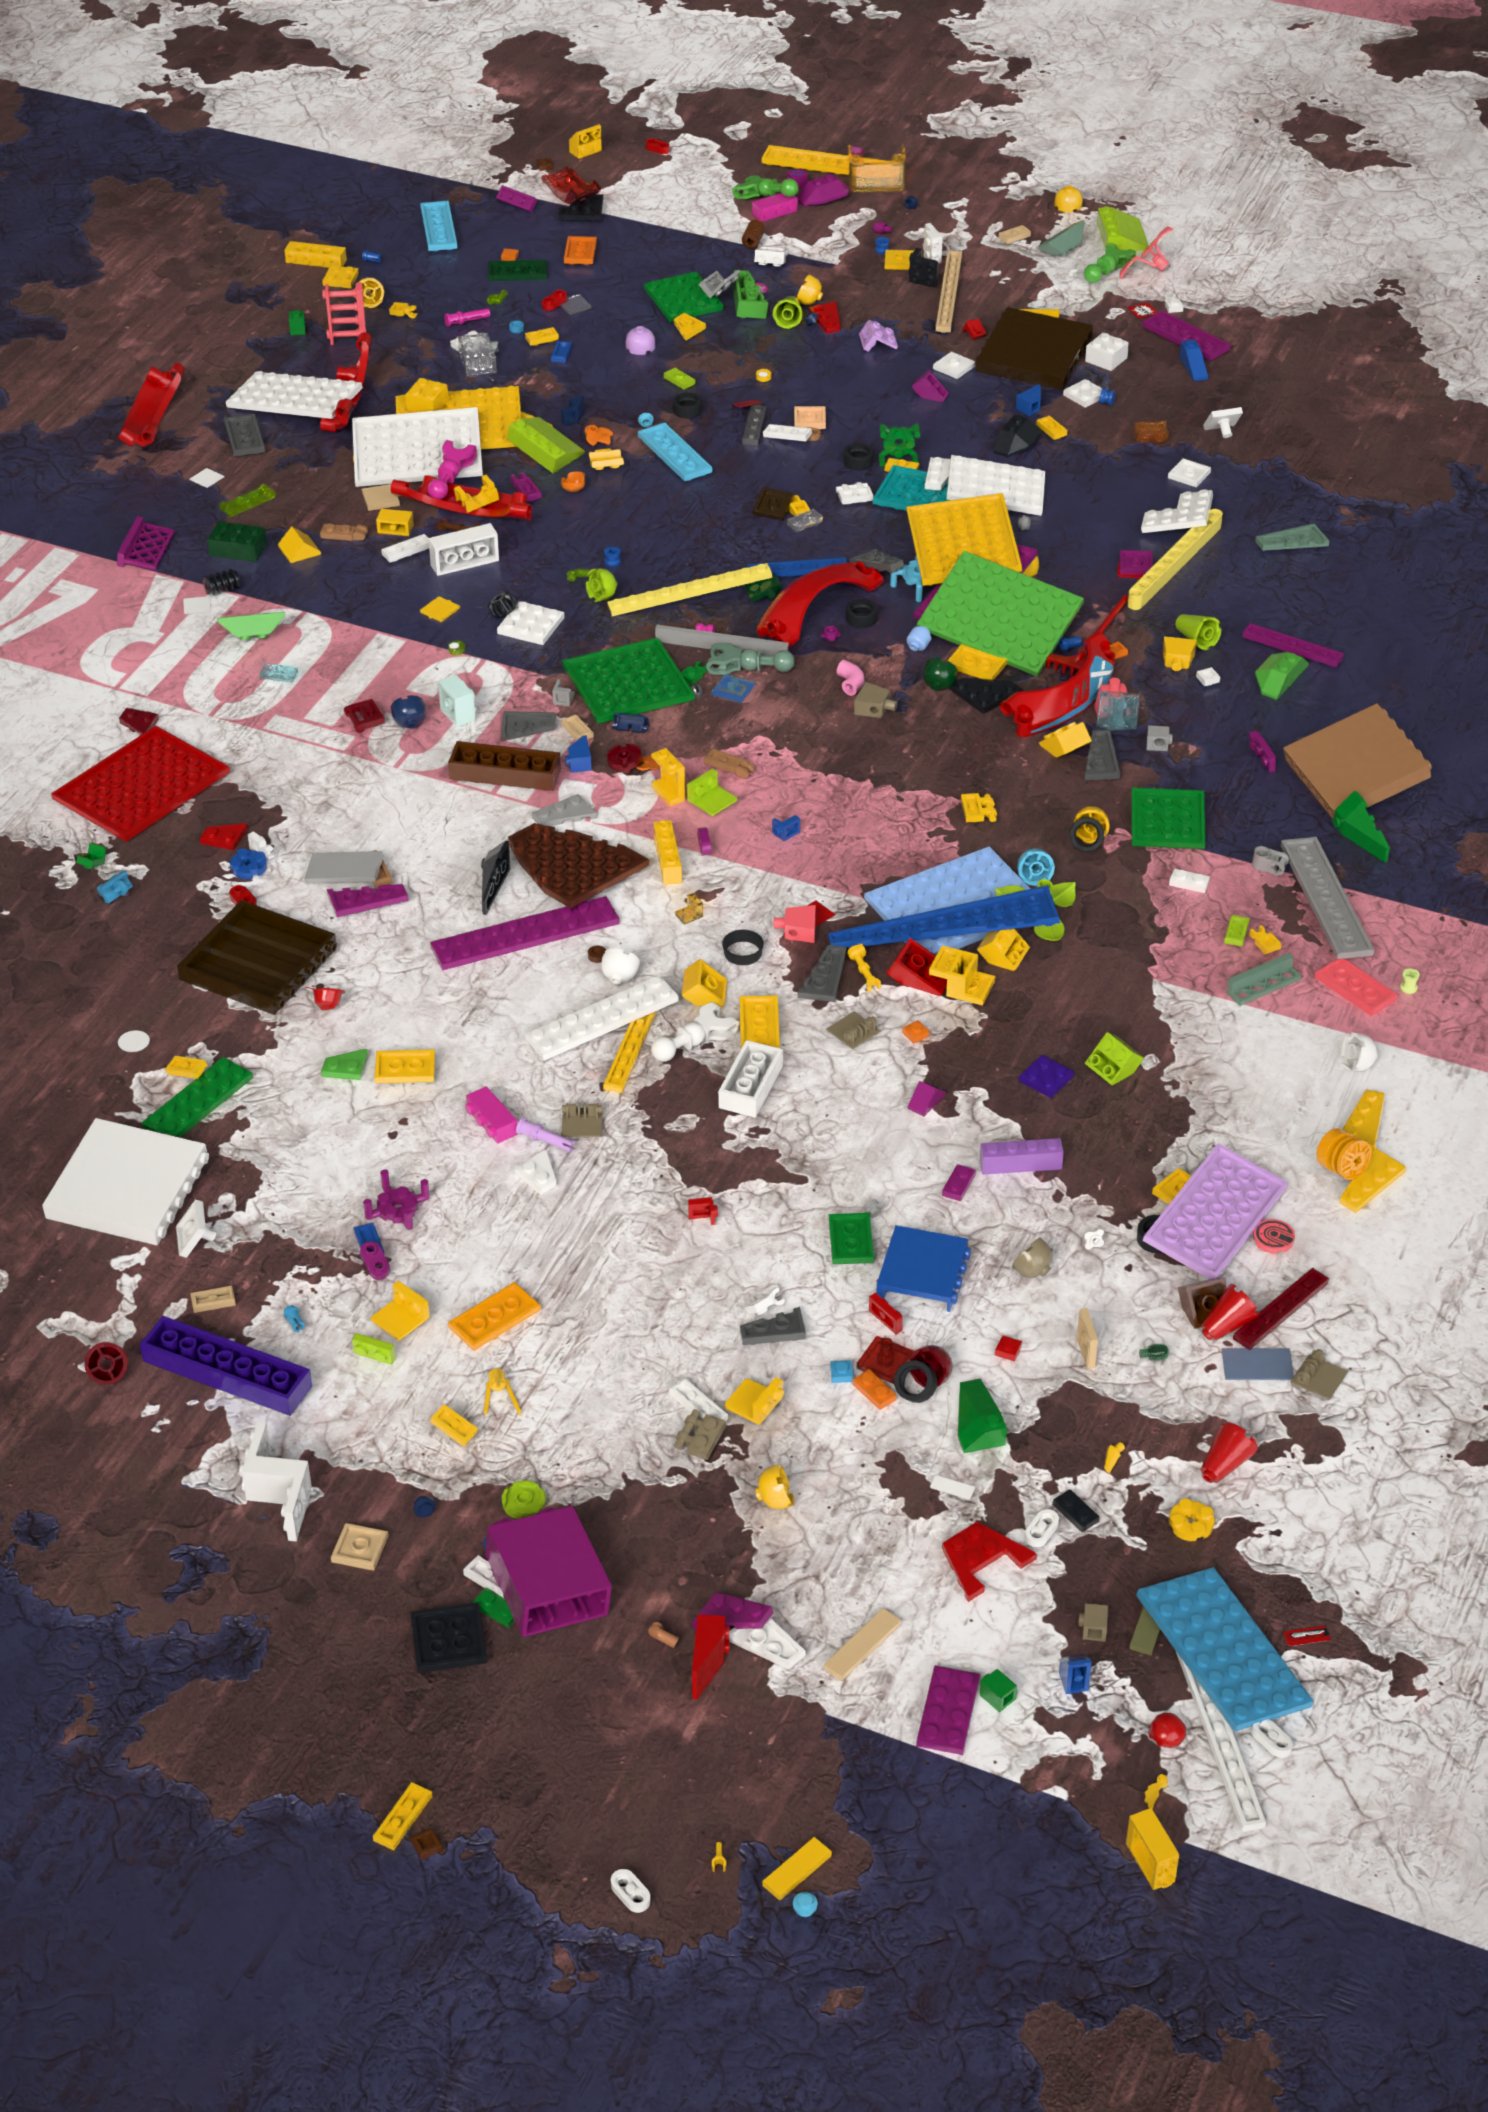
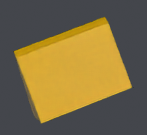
M292 526L278 543V547L290 563L321 555V551L311 538Z

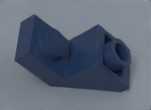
M583 395L569 399V407L561 409L562 424L564 426L579 421L584 412Z

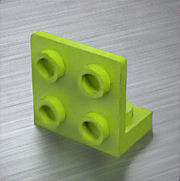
M713 768L687 784V801L710 816L716 815L737 802L736 796L718 786V771Z

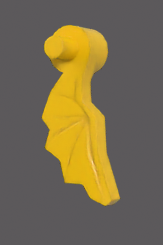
M1163 1774L1157 1777V1783L1148 1786V1790L1145 1791L1146 1798L1144 1801L1148 1804V1808H1152V1810L1155 1801L1159 1797V1790L1168 1785V1779Z

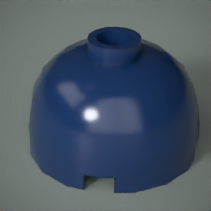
M409 695L407 696L408 699L403 700L402 697L398 698L391 705L393 720L403 728H415L425 719L426 707L421 697Z

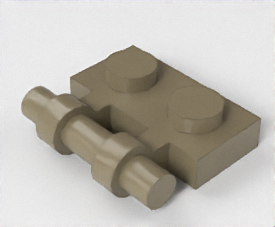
M693 1409L692 1413L686 1417L682 1431H679L676 1435L674 1447L681 1450L684 1444L688 1445V1454L708 1460L727 1424L725 1420L707 1414L702 1421L698 1420L701 1413ZM693 1428L697 1429L694 1437L689 1436Z

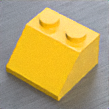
M701 958L684 970L682 996L687 1001H690L695 1006H704L711 1002L716 1003L720 1007L725 1005L727 979Z

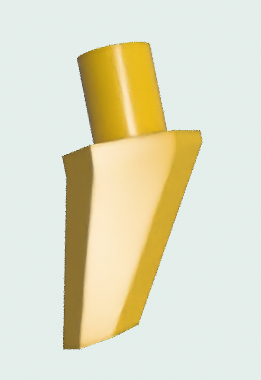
M1118 1442L1115 1446L1110 1445L1107 1448L1104 1468L1108 1474L1121 1456L1120 1452L1125 1449L1124 1444Z

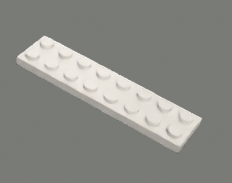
M658 975L525 1034V1038L543 1061L678 1002V995Z

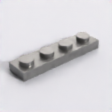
M751 405L743 435V444L758 445L766 415V406Z

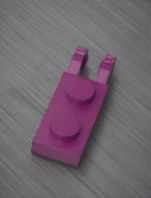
M523 472L519 473L520 479L515 475L510 476L513 486L520 493L528 496L527 502L542 498L541 491Z
M1252 731L1249 734L1251 750L1255 751L1256 756L1261 758L1262 765L1266 766L1269 773L1276 770V756L1261 734L1257 731Z

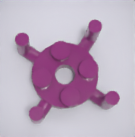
M381 1170L382 1189L385 1193L378 1195L377 1209L372 1210V1201L370 1199L363 1201L365 1218L371 1220L380 1217L384 1221H387V1219L392 1220L393 1223H403L407 1230H411L413 1228V1217L416 1210H418V1203L430 1198L429 1182L427 1179H422L420 1181L421 1194L415 1196L404 1186L392 1189L388 1170Z

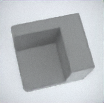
M557 679L552 690L553 704L570 707L575 692L568 688H562L561 679Z

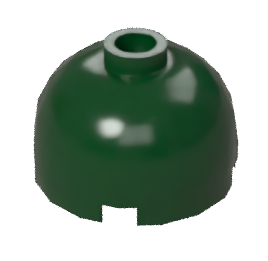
M941 658L927 660L923 669V678L932 690H947L957 679L958 669L950 661L945 663L941 661Z

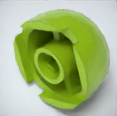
M603 568L591 569L587 574L589 581H586L588 596L590 598L594 597L596 599L594 602L609 600L614 595L617 587L614 575Z

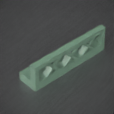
M1287 953L1229 978L1226 993L1239 1006H1242L1301 980V975L1292 967L1294 957ZM1290 973L1292 977H1283L1282 975ZM1270 980L1279 981L1276 984L1267 983ZM1254 987H1261V988H1263V989L1260 990V991H1258V990H1252V988H1254ZM1238 994H1248V996L1240 998Z

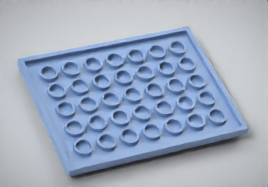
M989 846L866 892L864 899L886 921L996 897V887L1017 885L1025 890L1030 888ZM988 932L946 936L936 940L929 938L914 941L937 956L942 945L959 949L984 939Z

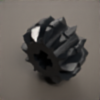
M508 591L502 592L489 601V611L495 618L508 615L516 608V599Z

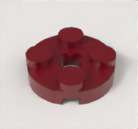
M626 744L625 747L617 745L608 751L607 762L610 768L625 774L631 772L633 768L642 763L643 757L637 745Z

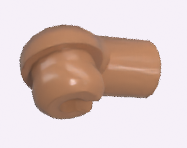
M653 1622L649 1627L648 1632L652 1638L672 1648L675 1647L679 1638L663 1630V1625L660 1622Z

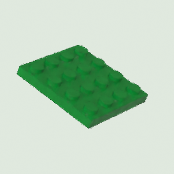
M697 271L644 283L645 291L670 323L674 322V319L683 313L697 317L723 310V304L715 295L709 298L698 285L703 279Z
M1132 788V846L1205 849L1204 791Z

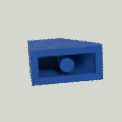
M583 735L568 747L565 763L566 766L570 767L571 773L592 771L587 735Z
M1083 1654L1060 1658L1059 1675L1065 1694L1089 1690L1092 1662L1090 1658Z

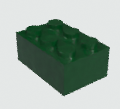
M218 521L207 539L210 556L252 562L258 560L267 544L265 527L227 523L225 521Z

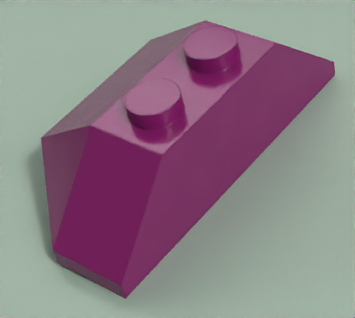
M827 174L826 176L808 181L797 198L798 202L804 207L824 204L847 196L851 192V188L833 174Z

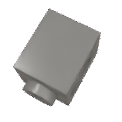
M1148 725L1147 750L1168 751V744H1172V734H1169V727Z

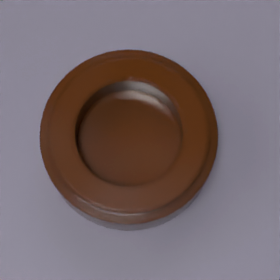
M599 945L590 947L588 959L594 963L602 962L606 949Z

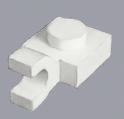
M778 1287L771 1289L766 1296L760 1297L745 1306L747 1313L761 1315L769 1310L768 1306H777L785 1303L784 1299H775V1294L779 1292Z

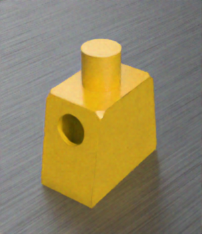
M1164 637V665L1172 667L1174 671L1188 669L1195 656L1196 640Z

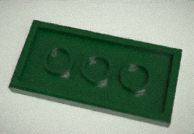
M547 260L489 261L488 280H547Z

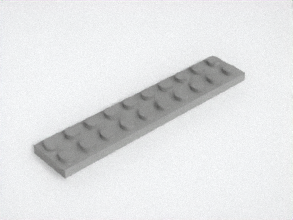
M1317 837L1281 840V848L1289 857V864L1336 959L1373 956L1374 948Z

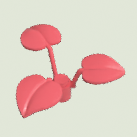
M1169 226L1165 227L1150 245L1145 248L1140 257L1135 256L1122 267L1119 273L1120 278L1123 279L1125 271L1136 260L1145 262L1153 268L1156 266L1162 271L1169 262L1164 258V255L1157 246V242L1164 234L1173 229ZM1154 246L1158 252L1157 254L1152 251ZM1148 251L1154 256L1152 259L1153 263L1142 259Z

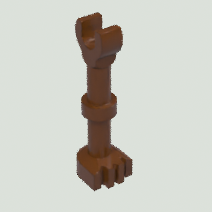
M440 518V523H435L437 530L449 529L460 531L469 528L463 524L449 523L444 518ZM476 523L473 527L481 526V524Z

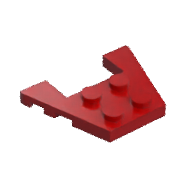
M975 1522L942 1543V1550L951 1569L954 1570L960 1587L963 1588L964 1596L968 1602L984 1593L985 1586L973 1575L1003 1555H1007L1020 1569L1035 1561L1037 1557L1034 1551L979 1522Z

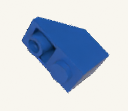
M1038 384L1016 396V409L1028 416L1040 411L1041 386Z

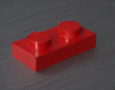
M876 1292L870 1295L869 1311L895 1335L900 1333L903 1326V1316L901 1313L892 1308L886 1299L881 1298Z

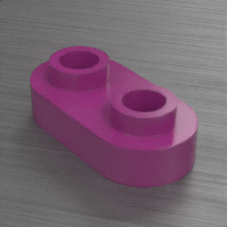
M372 1241L364 1243L360 1248V1257L370 1276L376 1280L385 1279L389 1275L390 1265L381 1247ZM368 1249H373L374 1251H373V1252H368L367 1250H368Z

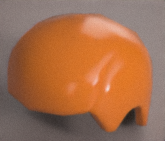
M568 473L567 479L562 477V488L572 493L582 490L585 486V473Z

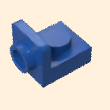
M794 815L783 822L776 818L772 819V833L783 841L788 840L800 833V818Z

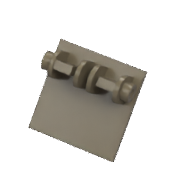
M855 1011L826 1028L828 1032L851 1049L858 1047L881 1032L876 1027L877 1020L874 1016H869L865 1019Z
M566 1103V1105H562V1137H601L602 1105H598V1103L588 1104V1108L586 1103H584V1108H581L580 1103H578V1108H576V1104Z
M1317 1349L1307 1356L1290 1383L1330 1400L1348 1371L1324 1361L1323 1351Z

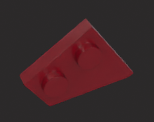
M126 708L119 717L120 724L128 727L133 733L137 731L140 735L153 728L159 720V716L156 713L133 708Z

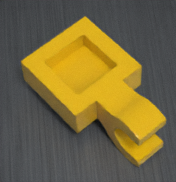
M394 302L389 309L390 315L400 317L407 314L410 318H416L417 313L412 312L415 311L416 306H409L408 303Z

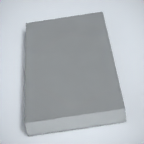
M382 851L313 853L304 879L306 883L376 882L384 855Z

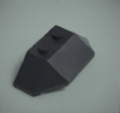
M1014 414L1001 429L994 453L1010 457L1012 454L1029 449L1042 434V430L1029 418Z

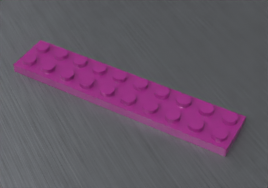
M607 896L582 902L573 908L565 906L430 942V946L443 971L618 925L619 917Z

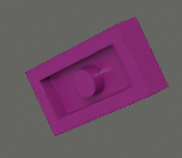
M957 1164L942 1190V1196L961 1202L976 1176V1170Z

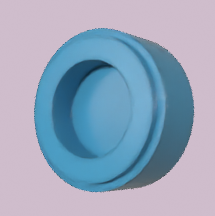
M519 320L512 321L509 324V330L513 333L523 332L524 323Z

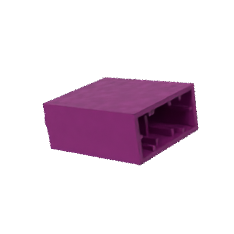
M573 1506L561 1509L549 1507L540 1510L536 1515L516 1520L503 1518L492 1526L487 1527L485 1558L491 1566V1571L502 1590L503 1597L511 1610L512 1617L522 1637L608 1615L612 1585Z

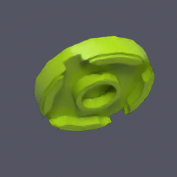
M532 1481L514 1482L513 1486L507 1487L502 1494V1507L504 1511L515 1519L536 1515L546 1505L545 1491Z

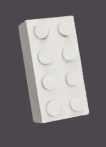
M491 523L429 538L430 563L437 576L499 561L498 536Z
M746 1040L719 1089V1108L756 1117L783 1067V1049Z

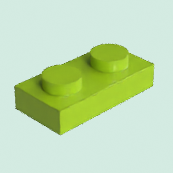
M355 1333L353 1336L354 1353L390 1365L395 1361L393 1344Z

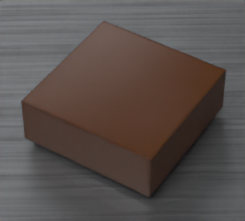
M550 158L537 159L539 171L553 169Z
M433 1828L410 1837V1842L420 1860L443 1851L442 1844Z

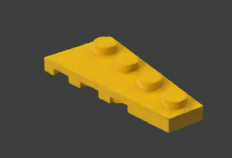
M1365 1090L1342 1129L1368 1142L1372 1151H1376V1141L1378 1140V1130L1381 1124L1385 1094L1374 1090Z
M1377 1148L1376 1151L1371 1150L1372 1155L1367 1169L1361 1176L1351 1180L1341 1195L1339 1203L1357 1213L1402 1176L1406 1171V1166Z

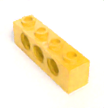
M290 241L285 248L286 263L327 268L333 265L343 267L347 261L346 247Z
M671 820L653 822L654 843L663 885L682 883L681 862Z

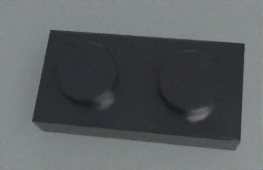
M1071 1489L1053 1499V1506L1082 1533L1099 1522V1516Z

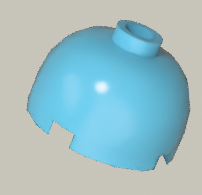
M1040 848L1026 850L1021 854L1017 863L1019 876L1025 883L1032 886H1037L1041 879L1050 880L1054 874L1055 866L1053 859L1046 851Z

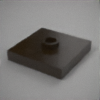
M763 487L753 509V515L784 521L789 505L793 501L794 493Z

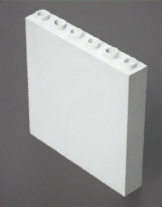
M95 1118L43 1203L46 1219L158 1246L160 1240L165 1237L170 1223H173L178 1209L183 1206L186 1195L191 1192L195 1179L199 1178L202 1167L208 1162L209 1153H207L206 1144Z

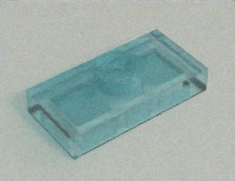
M265 663L260 672V678L293 683L298 674V668Z

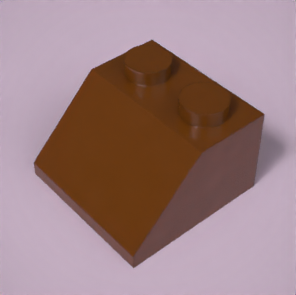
M1213 1278L1177 1287L1182 1309L1194 1329L1202 1327V1323L1226 1290L1225 1278Z

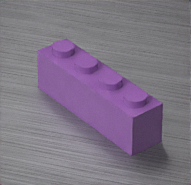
M1060 1138L980 1143L979 1161L982 1175L1062 1169L1064 1152Z

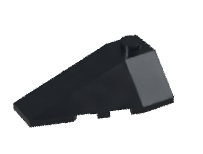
M506 840L490 850L486 858L482 859L483 915H487L511 870L509 841Z

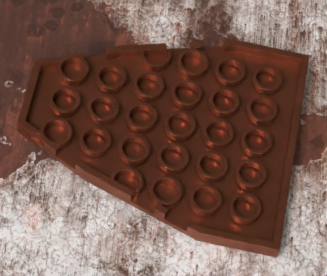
M533 823L508 836L509 846L522 868L546 895L569 908L575 907L649 866L648 858L625 845L618 843L617 847L608 845V840L594 841L593 836L566 829L565 833L557 832L555 827Z

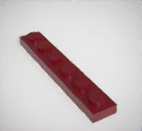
M1312 1267L1262 1309L1257 1318L1237 1330L1233 1335V1340L1251 1350L1328 1284L1329 1278Z

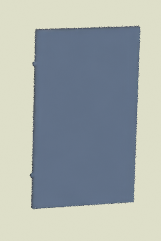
M1290 1348L1221 1349L1225 1380L1282 1381L1292 1380L1294 1377Z

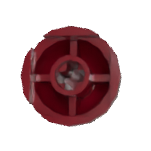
M102 1342L93 1346L88 1351L84 1362L88 1377L100 1385H110L118 1382L124 1376L128 1366L124 1350L110 1342Z
M937 1345L923 1346L914 1351L909 1361H920L931 1366L937 1376V1387L945 1383L952 1373L953 1363L950 1355L944 1348ZM920 1369L911 1370L910 1372L914 1380L925 1388L927 1384L926 1374Z

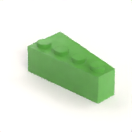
M740 270L739 278L732 283L736 316L766 319L767 300H764L763 293L759 292V287L755 285V280L750 272Z

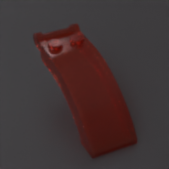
M567 166L563 167L560 171L541 176L542 182L549 187L553 194L567 204L590 197L601 191L600 185L595 180L591 184L587 183L572 168Z

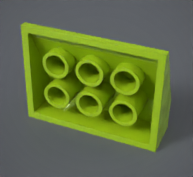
M1113 207L1098 208L1097 225L1104 247L1113 243L1117 245L1116 249L1118 250L1132 249L1144 251L1149 246L1139 218Z
M540 417L520 418L509 425L507 440L551 473H555L585 453L582 448Z

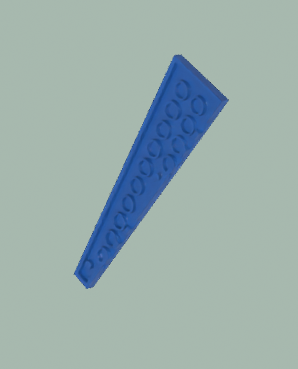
M1046 885L828 933L830 945L851 948L859 944L869 946L908 941L909 938L913 940L929 938L936 940L946 936L1041 925L1052 926L1060 923L1049 887Z

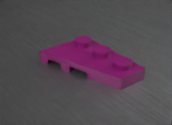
M715 1592L699 1614L726 1616V1625L734 1626L735 1629H762L774 1612L769 1605ZM697 1616L691 1623L694 1630H696Z

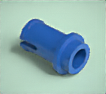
M369 250L363 251L362 259L365 262H381V254L369 252Z
M1080 636L1068 639L1062 638L1059 642L1060 649L1064 651L1082 645Z

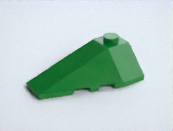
M1353 791L1335 809L1334 818L1332 819L1333 825L1343 836L1381 861L1387 862L1390 847L1381 830L1376 829L1373 815L1369 816L1365 809L1368 807L1367 803L1357 791Z
M981 1378L960 1382L958 1440L963 1453L1006 1445L1007 1427L1000 1410Z

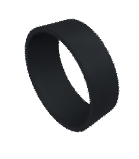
M745 929L735 930L723 938L722 946L725 958L733 964L750 965L757 962L762 955L764 942L762 937L754 931ZM737 942H749L756 945L759 950L753 954L742 956L735 955L727 949L730 945Z

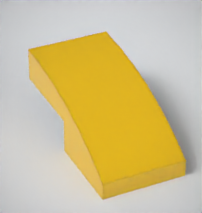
M794 495L788 511L794 516L811 513L805 500L801 501L798 495Z

